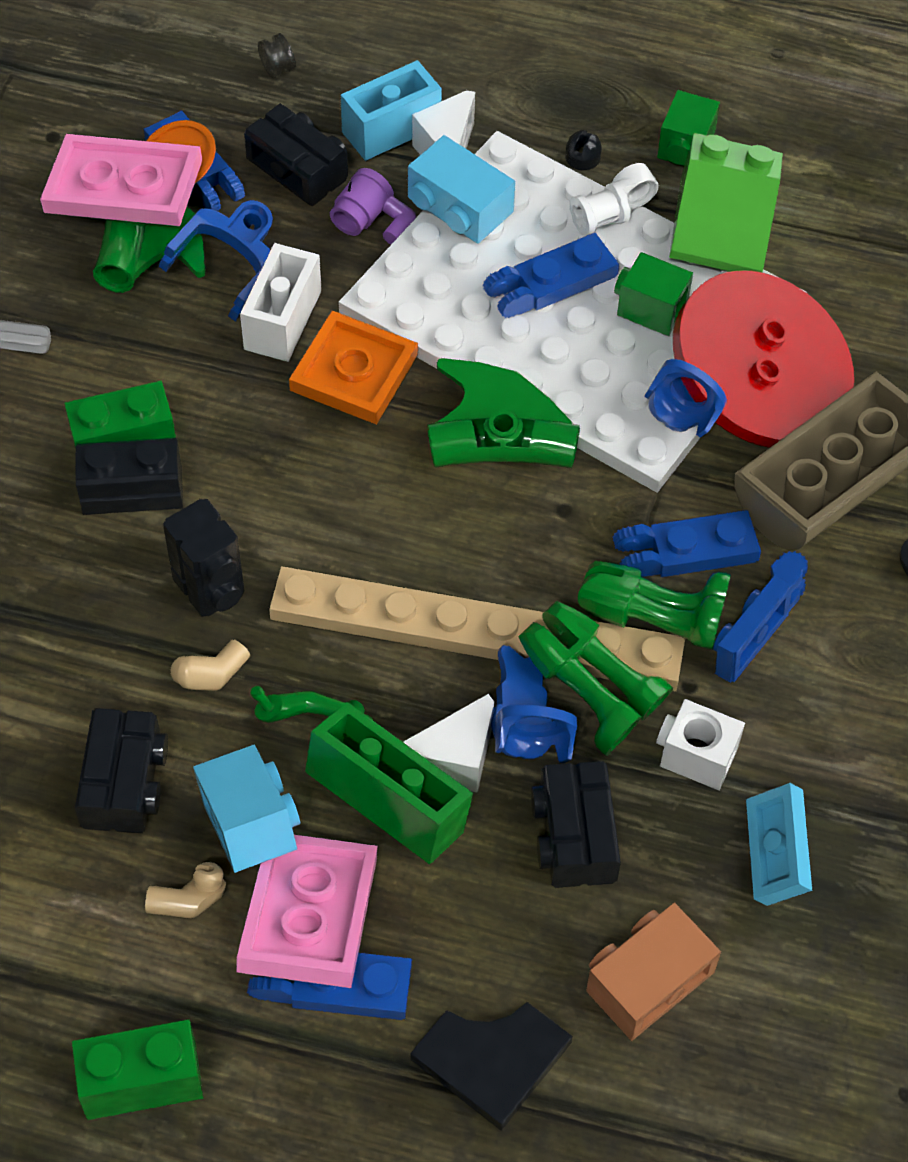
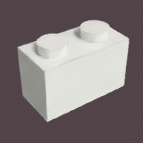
M274 243L240 313L244 350L289 362L321 293L320 258L318 254Z

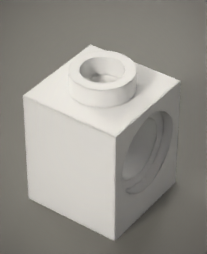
M685 699L677 717L668 714L659 732L656 744L664 747L660 767L720 791L739 747L745 723ZM692 738L700 739L708 746L695 747L686 740Z

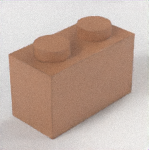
M675 902L661 914L656 910L647 913L633 927L631 931L633 936L618 948L614 943L606 946L589 964L591 970L586 992L631 1041L713 975L719 961L721 951Z

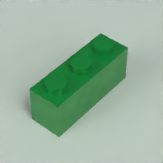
M346 702L311 731L305 772L429 865L464 833L473 792L354 706Z

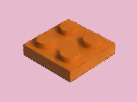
M331 311L289 378L290 391L377 425L418 356V343Z

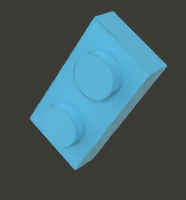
M788 783L746 799L754 900L768 906L812 891L803 789Z

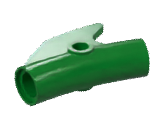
M186 207L180 226L106 219L100 252L93 270L95 281L109 291L117 293L130 291L139 275L163 258L167 244L192 219L195 213ZM196 234L177 257L198 278L204 277L206 273L204 245L201 234Z
M441 358L437 361V370L463 389L464 398L460 405L444 418L435 423L427 424L429 444L435 468L468 463L519 462L572 469L577 450L580 425L573 424L556 404L517 371L481 362Z

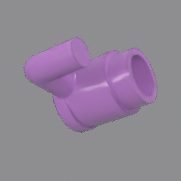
M360 168L335 199V205L330 211V218L339 230L345 234L357 236L363 229H367L383 211L394 219L383 233L385 241L392 244L415 220L416 213L393 197L394 192L391 185L381 174L372 169Z

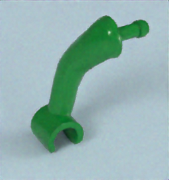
M254 686L250 691L253 699L258 702L254 710L255 716L260 721L267 723L277 722L304 713L320 714L329 717L345 704V702L314 691L272 694L268 696L265 695V691L260 686ZM348 701L349 704L364 714L365 708L359 701Z

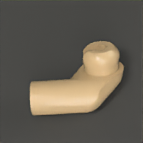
M231 640L216 657L194 655L178 657L171 665V676L176 683L186 689L217 691L250 658V653L240 642Z
M212 862L198 865L193 874V879L182 889L149 886L145 901V912L182 918L197 917L222 897L226 888L222 868Z

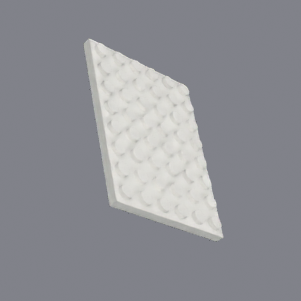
M496 131L475 155L515 180L514 212L477 244L464 234L454 232L446 222L429 211L423 210L339 301V313L417 342V358L436 369L437 361L441 358L481 362L517 371L547 395L573 424L580 425L578 449L658 493L700 439L696 435L698 425L687 431L677 432L667 428L663 422L658 421L651 414L648 408L649 399L644 396L665 361L674 359L673 330L667 336L618 316L619 295L614 293L615 284L624 267L631 269L640 252L693 272L689 297L708 279L730 271L669 258L674 223L640 206L630 210L629 221L624 223L613 221L595 228L596 234L619 263L618 275L615 278L537 311L534 308L520 315L517 314L514 317L505 318L497 309L498 301L505 294L495 298L494 296H488L482 286L486 277L503 267L510 266L514 268L517 264L585 237L586 235L579 233L573 222L570 212V199L577 195L587 197L604 191L605 187ZM763 269V273L773 275L770 272Z

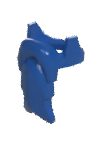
M677 359L665 361L644 396L649 399L648 408L651 414L658 421L663 422L667 428L677 432H684L698 425L696 433L698 437H702L709 432L727 402L724 391L715 380L696 366ZM681 377L692 378L699 382L707 392V400L695 402L683 384Z
M501 646L498 649L501 684L496 688L497 706L494 707L491 722L495 738V752H502L513 758L535 759L547 752L551 745H555L559 763H566L572 760L577 730V717L564 710L546 707L547 691L542 686L543 674L533 664L530 657L524 659L511 646Z

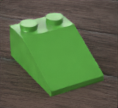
M693 133L680 180L669 258L730 272L747 270L763 273L780 184L783 153L772 151L770 148L762 145L750 146L728 141L718 135L706 136Z

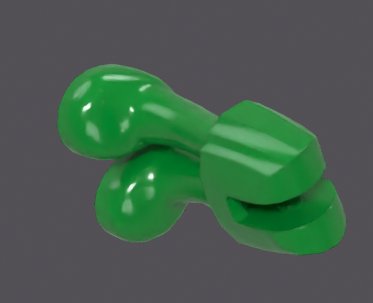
M594 561L589 565L580 587L578 603L587 612L624 628L630 618H635L687 639L695 646L713 650L731 574L713 573L701 591L697 593H681L661 587L641 577V570L638 568Z
M556 601L542 614L543 621L548 629L537 622H533L518 637L533 664L545 678L557 677L583 698L594 711L599 720L594 743L607 756L632 732L640 719L642 721L645 720L662 704L672 692L673 687L665 678L645 676L629 667L597 639L596 634L599 624L574 608ZM583 658L614 683L626 696L628 704L605 688L580 663L579 659Z

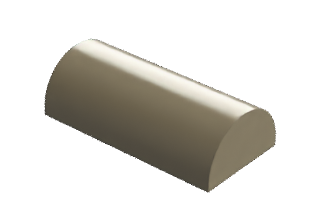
M876 371L735 473L734 479L737 497L743 510L749 511L753 525L777 546L787 550H798L908 468V395Z

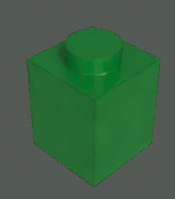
M677 90L661 127L657 158L684 166L693 133L706 136L715 134L720 102Z
M640 252L631 269L624 267L616 281L614 293L619 295L617 315L669 336L674 328L680 309L689 298L693 272Z

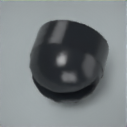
M580 130L571 135L566 144L565 159L567 163L577 170L595 168L600 163L602 152L598 136L587 133V130ZM579 147H584L582 153L577 151Z

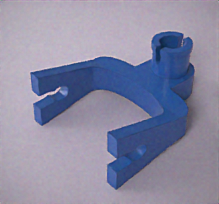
M253 200L243 202L230 218L212 209H200L167 244L164 251L165 255L158 267L167 272L196 234L211 235L233 247L249 261L256 272V275L239 293L234 302L235 305L230 310L228 317L236 322L271 251L262 241L267 236L272 225V213L266 205Z

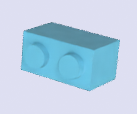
M417 60L341 94L342 133L365 161L412 140V114L441 102L442 88Z
M443 135L408 165V198L418 208L429 211L446 222L454 232L464 234L477 244L514 212L515 180L446 135Z
M255 744L193 766L204 808L234 873L297 850L292 827L300 825V818L290 793L280 795V793L284 792L278 770L273 761L264 764Z

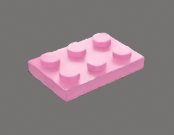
M66 134L40 198L43 212L180 226L202 163L200 146Z
M294 835L297 850L260 864L237 954V973L351 988L377 862L378 846Z

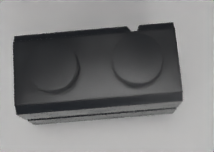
M280 103L266 113L264 119L260 118L246 128L244 133L246 159L308 205L313 207L327 196L329 190L332 192L346 181L348 176L346 147L336 136L331 135L327 137L317 130L310 118L304 113L298 112L295 114Z
M177 438L76 444L75 480L83 515L183 509L182 465Z
M199 499L166 518L163 528L169 561L172 566L173 581L184 595H188L189 601L201 617H209L217 611H226L237 604L244 593L238 536L225 520L221 521L220 514L208 499Z
M95 708L92 710L75 803V811L80 827L87 830L110 831L115 829L117 832L143 833L146 830L148 814L157 815L160 805L161 786L160 782L153 781L156 765L165 766L168 754V734L160 733L157 715L152 712L128 710L126 713L115 709Z
M597 761L582 762L575 766L571 763L546 765L542 768L540 786L531 787L534 819L544 818L546 834L544 836H537L539 868L550 869L551 885L555 888L576 887L582 884H587L588 886L613 884L618 880L621 861L607 763Z

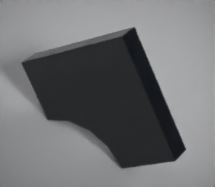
M528 1002L510 1016L490 1022L466 1020L446 1010L410 1053V1060L502 1131L570 1046L573 1036Z

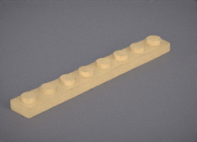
M281 566L269 608L270 620L499 660L498 649L503 645L511 646L524 659L528 658L529 656L518 636L533 622H537L548 629L542 618L544 612L283 566ZM595 621L599 624L596 634L597 639L615 656L645 676L665 678L673 687L672 691L677 690L685 643L684 638L672 634L626 626L623 628L615 624ZM583 658L579 659L580 663L594 677L608 679Z

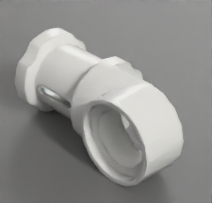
M636 163L621 170L615 176L613 182L605 186L604 191L587 197L583 195L571 197L570 212L577 230L581 235L587 236L594 233L595 228L610 222L624 223L629 221L630 210L645 205L655 196L659 188L658 182L645 164Z

